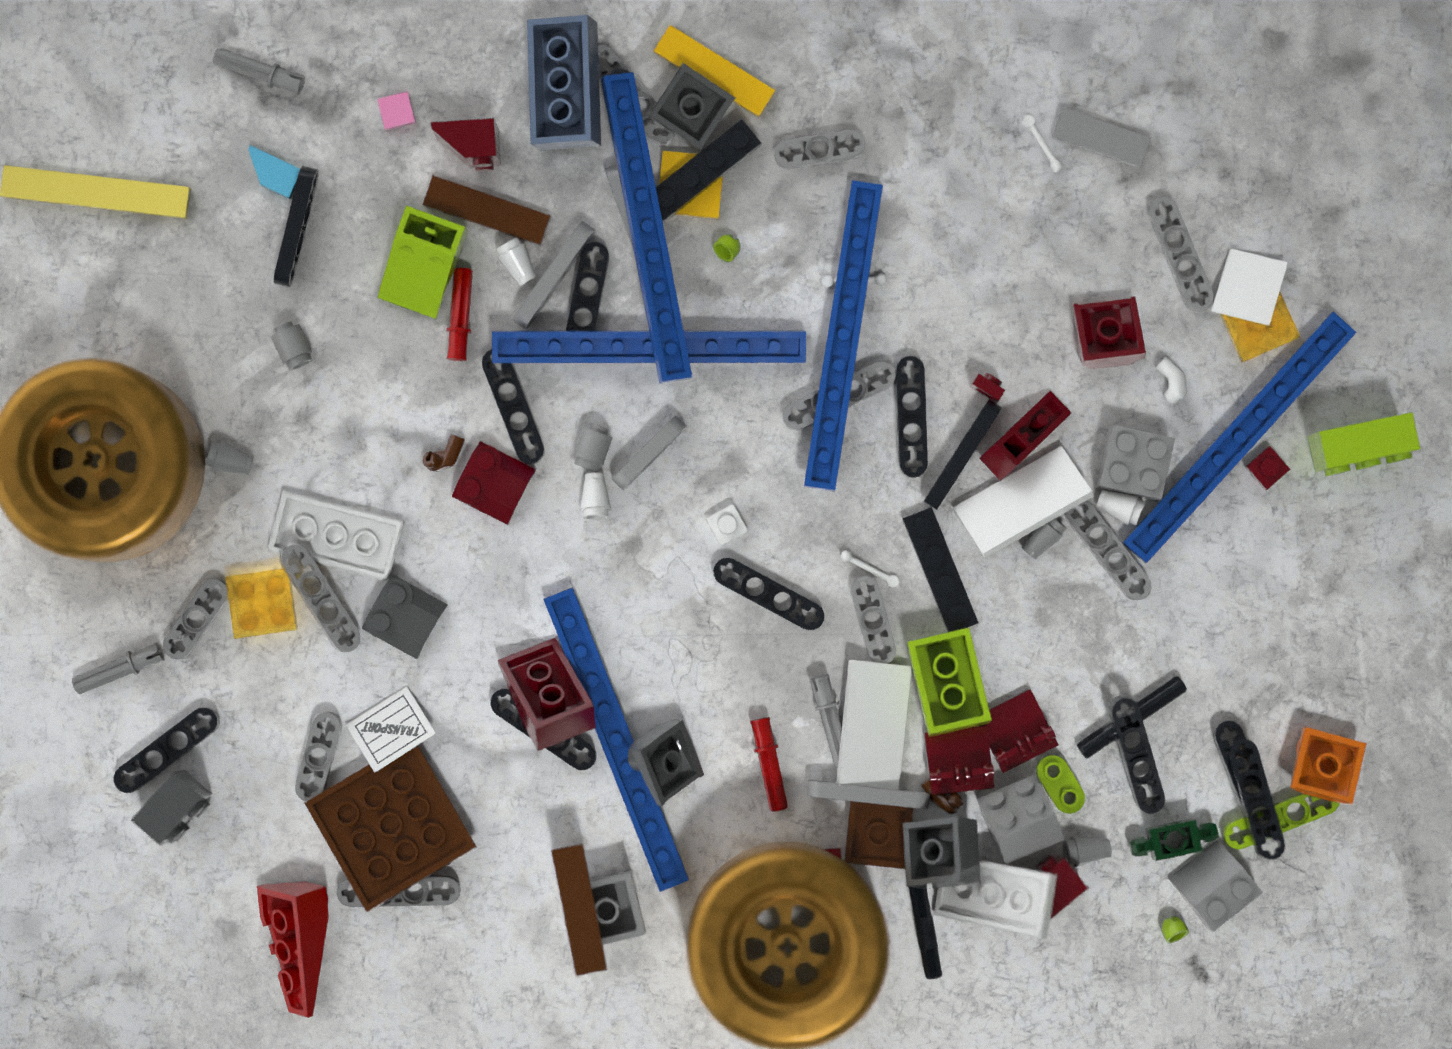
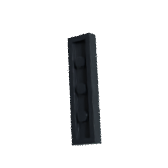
M743 119L656 187L661 217L664 223L762 145Z
M932 507L903 518L902 521L947 632L965 629L978 624Z

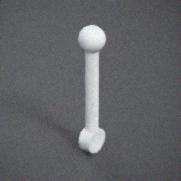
M1026 115L1023 119V125L1032 131L1050 160L1052 171H1061L1063 164L1061 161L1056 160L1035 126V118L1032 115Z
M878 273L868 278V283L876 282L878 285H883L887 281V277L883 273ZM826 275L822 278L821 283L823 287L831 288L833 284H836L837 278Z
M849 550L841 552L840 558L843 562L850 561L887 581V585L891 588L899 585V578L897 576H889L853 557Z

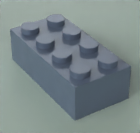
M588 15L527 20L531 145L540 150L601 146L597 22Z

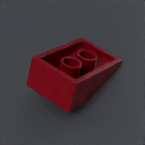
M556 638L498 660V665L523 724L538 751L596 728L594 705Z

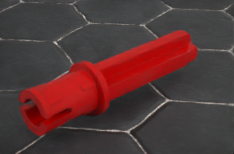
M465 267L456 268L454 271L450 327L446 329L449 332L446 359L451 361H467L468 334H471V329H468L473 271Z
M770 717L752 720L750 724L752 725L756 749L753 750L754 753H758L769 809L771 812L785 810L788 804L776 748L779 746L774 743Z

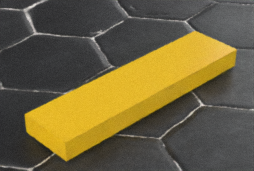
M669 25L653 51L656 55L677 68H680L683 63L735 97L733 103L757 118L761 116L775 93L773 88Z

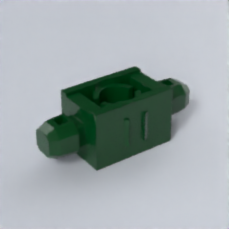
M1190 818L1145 828L1147 839L1142 836L1129 842L1131 855L1137 857L1147 856L1148 852H1151L1152 859L1159 861L1203 851L1201 840L1206 843L1219 837L1217 825L1209 822L1199 824L1200 827H1197L1196 820ZM1185 827L1186 833L1180 828ZM1172 831H1178L1180 835H1187L1188 840L1181 839L1180 844L1175 848H1170L1167 844L1160 843V839L1166 840L1167 835Z

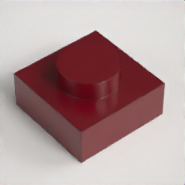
M986 373L985 376L978 374L970 386L995 403L1000 400L1005 392V389L1000 387L1002 382L989 373Z
M1270 446L1245 466L1246 470L1264 490H1268L1291 470Z

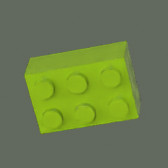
M1413 412L1319 431L1307 436L1315 473L1324 471L1325 477L1351 471L1350 465H1355L1356 470L1381 465V459L1384 458L1387 464L1412 458L1411 452L1421 449Z
M970 628L907 642V649L928 737L991 722L992 719Z

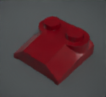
M1135 296L1129 299L1078 305V303L1073 304L1080 348L1079 358L1083 366L1091 369L1125 366L1145 358L1146 350Z
M480 441L466 464L452 497L509 525L512 515L536 469Z

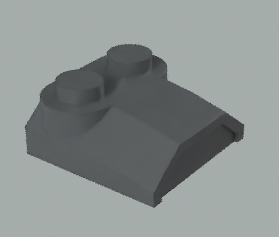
M683 63L648 116L681 138L685 144L701 151L735 97Z
M392 574L368 613L362 629L418 659L425 642L448 604Z
M674 719L654 727L633 742L628 750L629 765L633 770L641 772L658 806H663L667 800L698 777L704 775L683 720Z

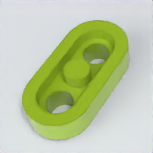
M1047 755L1040 759L1036 766V775L1055 807L1067 814L1078 812L1084 805L1085 794L1067 763L1056 755ZM1051 765L1058 767V774L1055 777H1050L1047 773V769ZM1067 792H1072L1075 796V800L1071 804H1067L1064 801V795Z

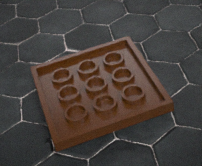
M418 745L374 773L369 764L304 803L367 913L478 848Z

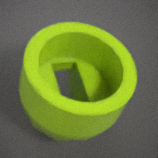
M725 234L713 244V250L721 260L731 262L741 250L740 240L738 238L734 239L731 234Z
M1176 916L1165 919L1161 926L1162 935L1168 944L1181 940L1189 933L1185 922Z

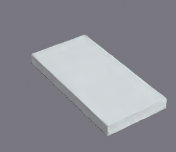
M1059 446L1001 481L956 505L953 509L985 559L1092 498L1094 495L1063 447Z
M282 490L267 551L281 554L282 550L287 546L293 544L301 545L309 552L316 564L388 581L393 570L405 521ZM292 550L288 552L292 558H302L300 552L295 554Z
M849 660L836 783L839 786L840 784L899 790L912 666Z
M979 859L981 883L937 888L933 915L1047 939L1057 878L1055 874Z

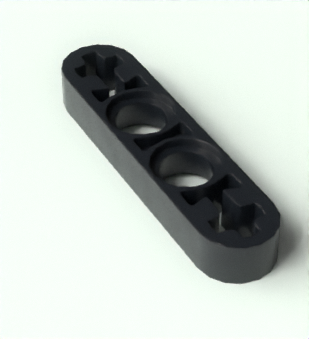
M302 166L299 171L275 268L274 284L291 287L318 182V169Z
M599 242L587 244L581 252L566 330H571L572 328L575 330H596L609 265L608 250ZM594 249H599L600 255L604 256L603 260L597 261L595 269L596 271H602L601 276L594 273H583V268L588 270L591 268V259L586 256L588 253H593ZM586 279H593L598 283V290L592 296H586L580 290L581 283ZM586 309L591 312L592 320L589 325L579 326L575 323L574 316L578 310Z
M491 349L483 356L482 367L518 458L523 463L529 465L537 464L544 457L545 449L512 363L501 364L503 374L506 375L510 372L512 377L503 378L495 384L493 383L492 379L499 377L494 368H488V364L492 362ZM504 384H512L516 388V396L511 401H504L499 397V389ZM519 412L524 413L528 418L527 426L522 430L513 429L510 425L512 415ZM533 430L534 436H528L533 446H539V450L535 452V458L530 459L528 455H522V451L526 449L523 439L517 442L515 436H522Z
M907 356L901 359L896 366L899 468L906 477L918 478L925 473L928 465L925 369L920 359L914 356ZM907 362H912L913 367L919 369V373H915L913 376V385L920 383V389L914 387L901 389V383L908 384L907 374L901 372V368H906ZM907 393H914L919 397L920 406L916 410H907L903 406L902 399ZM909 424L917 425L921 429V437L914 442L906 440L903 434L904 428ZM903 445L907 447L922 445V451L916 450V460L922 461V466L917 468L916 473H912L910 467H905L904 463L910 460V450L904 452Z
M988 399L923 502L936 510L938 509L1002 409L1001 406Z
M723 558L715 564L713 570L714 577L724 587L808 631L815 630L822 625L824 611L815 602L735 559ZM729 563L733 564V571L740 576L742 570L749 572L742 580L741 589L734 587V584L738 581L732 577H728L726 581L721 579L722 573L719 571L721 565L726 567ZM751 578H759L764 583V590L758 596L750 595L746 590V583ZM784 592L791 597L792 604L789 609L781 611L775 608L773 600L778 593ZM797 599L804 602L800 606L803 610L809 611L811 608L817 610L815 614L819 618L817 623L811 622L809 625H806L804 623L805 617L799 613H796V619L789 616L796 607Z
M509 689L496 691L490 700L492 711L530 737L522 724L519 713L516 721L510 718L514 714L513 711L505 708L503 711L498 709L500 703L497 701V698L499 696L505 697L508 694L512 697ZM511 698L510 703L516 707L513 698ZM578 735L572 737L577 740L573 747L580 751L587 748L589 750L588 756L591 758L589 763L584 761L578 764L576 762L577 755L569 751L568 757L562 754V751L569 746L571 738L567 739L561 747L550 746L546 748L578 770L591 768L597 759L595 748Z
M1120 695L1113 698L1109 703L1108 713L1133 799L1136 805L1145 813H1157L1164 806L1165 794L1138 704L1129 696ZM1123 703L1131 707L1127 711L1128 721L1132 723L1131 725H1126L1124 717L1117 714L1121 710V704ZM1130 732H1138L1140 735V742L1134 748H1128L1125 745V737ZM1139 761H1145L1149 765L1148 773L1143 777H1136L1133 774V768ZM1143 784H1147L1149 791L1157 796L1152 799L1153 804L1151 805L1142 801L1147 798L1145 788L1141 786Z
M208 707L199 708L161 735L116 770L114 774L116 788L124 793L135 792L170 767L218 729L220 718L217 712ZM200 714L203 716L210 715L212 719L209 721V725L211 727L209 729L201 727L194 733L199 735V738L195 740L192 731L185 727V724L189 722L190 727H194L200 722L198 717ZM178 731L186 734L188 738L187 746L181 750L175 749L171 744L172 735ZM152 750L158 751L163 758L161 766L156 769L150 768L146 763V756ZM139 761L141 769L149 775L145 778L144 773H140L133 779L134 786L131 784L124 785L122 783L125 778L123 772L132 773L136 771L139 767L135 765V762Z
M1224 721L1215 729L1213 738L1247 825L1229 758L1225 752L1229 751L1231 746L1228 740H1222L1220 736L1224 733V728H1228L1229 732L1235 731L1236 736L1232 739L1233 744L1240 739H1246L1239 724L1233 721ZM1244 748L1235 754L1236 757L1240 756L1246 760L1252 755L1250 750L1246 751ZM1256 765L1248 767V770H1257ZM1248 776L1244 779V788L1253 786L1260 791L1261 783L1257 777ZM1261 810L1260 813L1263 820H1269L1270 814L1268 810ZM1256 812L1253 813L1252 817L1257 823L1259 818ZM1273 826L1267 828L1268 833L1274 831ZM1256 830L1258 836L1264 833L1263 830ZM1264 833L1266 839L1269 838L1268 833Z
M1240 739L1229 749V762L1255 852L1262 860L1274 861L1284 853V837L1258 748L1252 741ZM1239 746H1243L1246 751H1251L1252 755L1247 758L1249 767L1256 765L1257 770H1248L1240 774L1239 769H1244L1245 765L1242 758H1236L1235 756L1240 750ZM1248 776L1257 777L1261 783L1260 791L1253 794L1247 792L1243 785L1244 779ZM1256 807H1264L1268 810L1270 818L1266 824H1258L1254 821L1252 812ZM1270 826L1274 827V831L1268 833L1270 841L1277 842L1278 847L1274 849V855H1270L1268 850L1263 851L1262 845L1266 843L1265 834L1263 833L1258 836L1256 830H1265Z

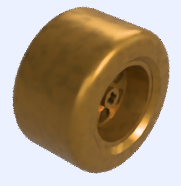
M96 358L70 360L53 365L23 383L12 394L0 412V507L12 525L23 536L49 552L69 558L94 562H119L137 558L152 552L171 539L188 520L197 504L204 482L205 453L201 434L195 419L186 405L171 389L130 366ZM86 420L89 423L91 436L85 442L77 443L70 436L69 431L79 422ZM108 422L119 425L125 431L124 437L114 445H110L103 440V432ZM59 448H64L73 453V464L71 467L57 470ZM130 451L136 453L137 465L134 473L129 474L118 469L117 459L120 454ZM93 454L101 456V459L97 461L98 467L89 464L93 461ZM77 476L83 478L88 483L85 497L81 500L71 496L65 490L66 485ZM113 478L121 486L122 492L118 496L104 501L101 498L100 483L106 479Z
M775 842L756 846L741 852L722 865L704 885L696 900L687 936L688 968L696 993L704 1007L731 1034L743 1041L767 1049H810L831 1042L848 1032L867 1014L880 994L887 974L890 955L888 928L879 902L861 875L851 865L832 853L817 846L798 842ZM796 905L803 906L814 912V919L805 928L797 927L791 922L792 910ZM775 907L779 914L780 925L769 931L757 922V916L764 910ZM821 932L828 933L830 952L822 955L810 951L809 939L812 936ZM753 937L763 940L766 944V954L754 960L747 959L745 952L746 939ZM785 938H790L792 944H797V947L791 949V954H785L784 949L778 948L779 945L784 944ZM803 962L810 963L819 972L818 976L806 985H800L795 974V968ZM771 964H775L784 970L783 983L780 987L769 985L761 980L762 972Z

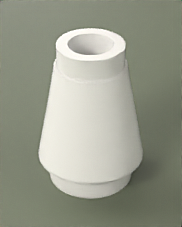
M518 237L496 248L499 254L498 260L519 285L536 277L524 242L521 243Z
M587 473L585 474L580 506L583 518L586 520L607 519L611 506L604 474Z
M1103 489L1097 502V507L1102 508V510L1126 525H1129V523L1137 525L1146 502L1139 500V496Z

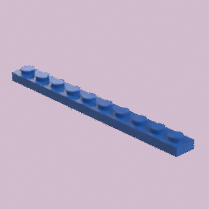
M634 72L605 75L601 78L659 384L690 380L692 378L691 366Z
M852 180L804 488L835 492L883 189L881 184Z
M1334 311L1331 312L1122 543L1145 564L1148 563L1357 332Z
M649 330L492 331V363H655ZM684 330L690 363H806L805 330Z
M573 587L544 598V603L564 653L594 705L595 731L659 891L661 892L689 881L661 807L656 804L641 772L633 770L629 765L628 750L634 740Z

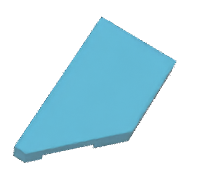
M250 145L248 150L260 185L290 199L295 190L300 169Z

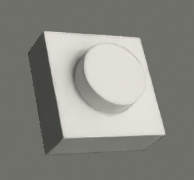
M734 504L706 519L721 546L748 532Z

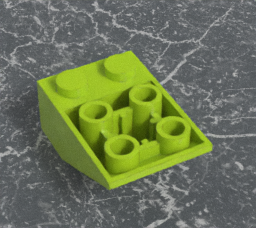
M406 205L394 237L377 298L436 319L468 235L466 227Z

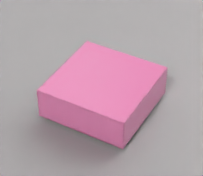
M408 91L377 99L386 131L416 123Z

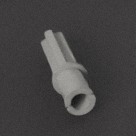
M222 48L216 49L213 56V63L215 65L267 82L270 88L275 86L299 95L305 83L304 75L280 68V65L277 63L271 66Z
M157 642L134 653L128 651L124 657L73 677V688L78 694H82L134 673L137 675L141 669L163 662L165 660L163 651H158L161 647Z
M829 674L809 679L817 705L815 711L819 710L834 766L838 768L842 731L836 707L839 705V701L835 700Z

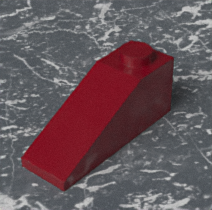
M1049 391L979 459L1001 481L1042 443L1071 412Z

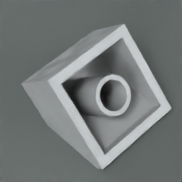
M1218 840L1169 878L1170 882L1206 928L1212 932L1263 893L1242 865Z

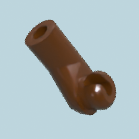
M451 434L445 449L435 452L429 451L423 456L424 466L428 470L436 472L454 466L465 439Z
M930 778L921 784L924 791L930 793L931 801L948 814L957 813V809L963 807L964 801L958 793H952L950 796H947V794L932 795Z

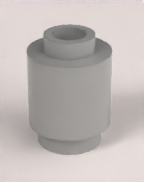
M290 321L274 329L276 333L271 338L283 365L287 364L289 370H295L312 361L310 356L312 351L300 325L293 326Z
M592 423L589 429L583 427L574 452V456H576L574 464L598 472L599 466L605 462L613 438L607 435L609 429Z

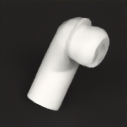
M1165 356L1155 368L1168 379L1169 389L1164 393L1166 400L1176 404L1180 399H1184L1187 394L1186 376L1182 370Z

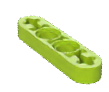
M1301 793L1278 802L1274 806L1282 833L1332 814L1337 810L1340 803L1329 801L1327 809L1324 805L1312 807L1315 814L1311 815L1310 806L1305 801V798L1309 797V802H1315L1320 798ZM1292 803H1299L1304 809L1302 818L1297 821H1292L1287 815V808ZM1261 810L1256 811L1258 818L1261 817ZM1244 817L1230 821L1225 825L1222 831V838L1227 846L1239 850L1253 845L1250 833L1241 836L1242 842L1239 844L1236 840H1230L1229 838L1233 834V827L1236 826L1238 830L1247 829Z

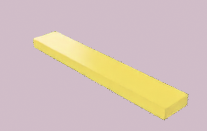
M4 165L0 197L187 219L191 188Z

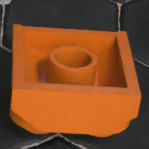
M1304 727L1301 737L1296 744L1297 755L1290 789L1327 801L1352 805L1367 743Z

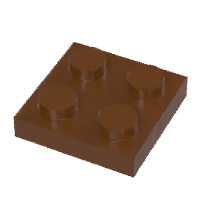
M850 801L844 861L852 864L905 869L903 823L912 822L913 808Z

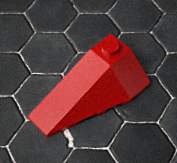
M307 881L257 886L260 919L263 927L268 925L273 944L269 945L271 955L276 954L280 963L281 971L278 973V979L288 1012L307 1018L312 1017L329 918L326 886Z

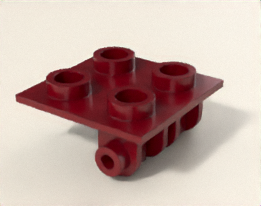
M1031 689L989 709L991 722L980 725L987 726L989 746L1002 773L1059 745L1055 738L1056 735L1052 727L1048 725Z
M987 726L971 727L928 737L927 732L924 733L932 795L995 788L994 768L991 762Z

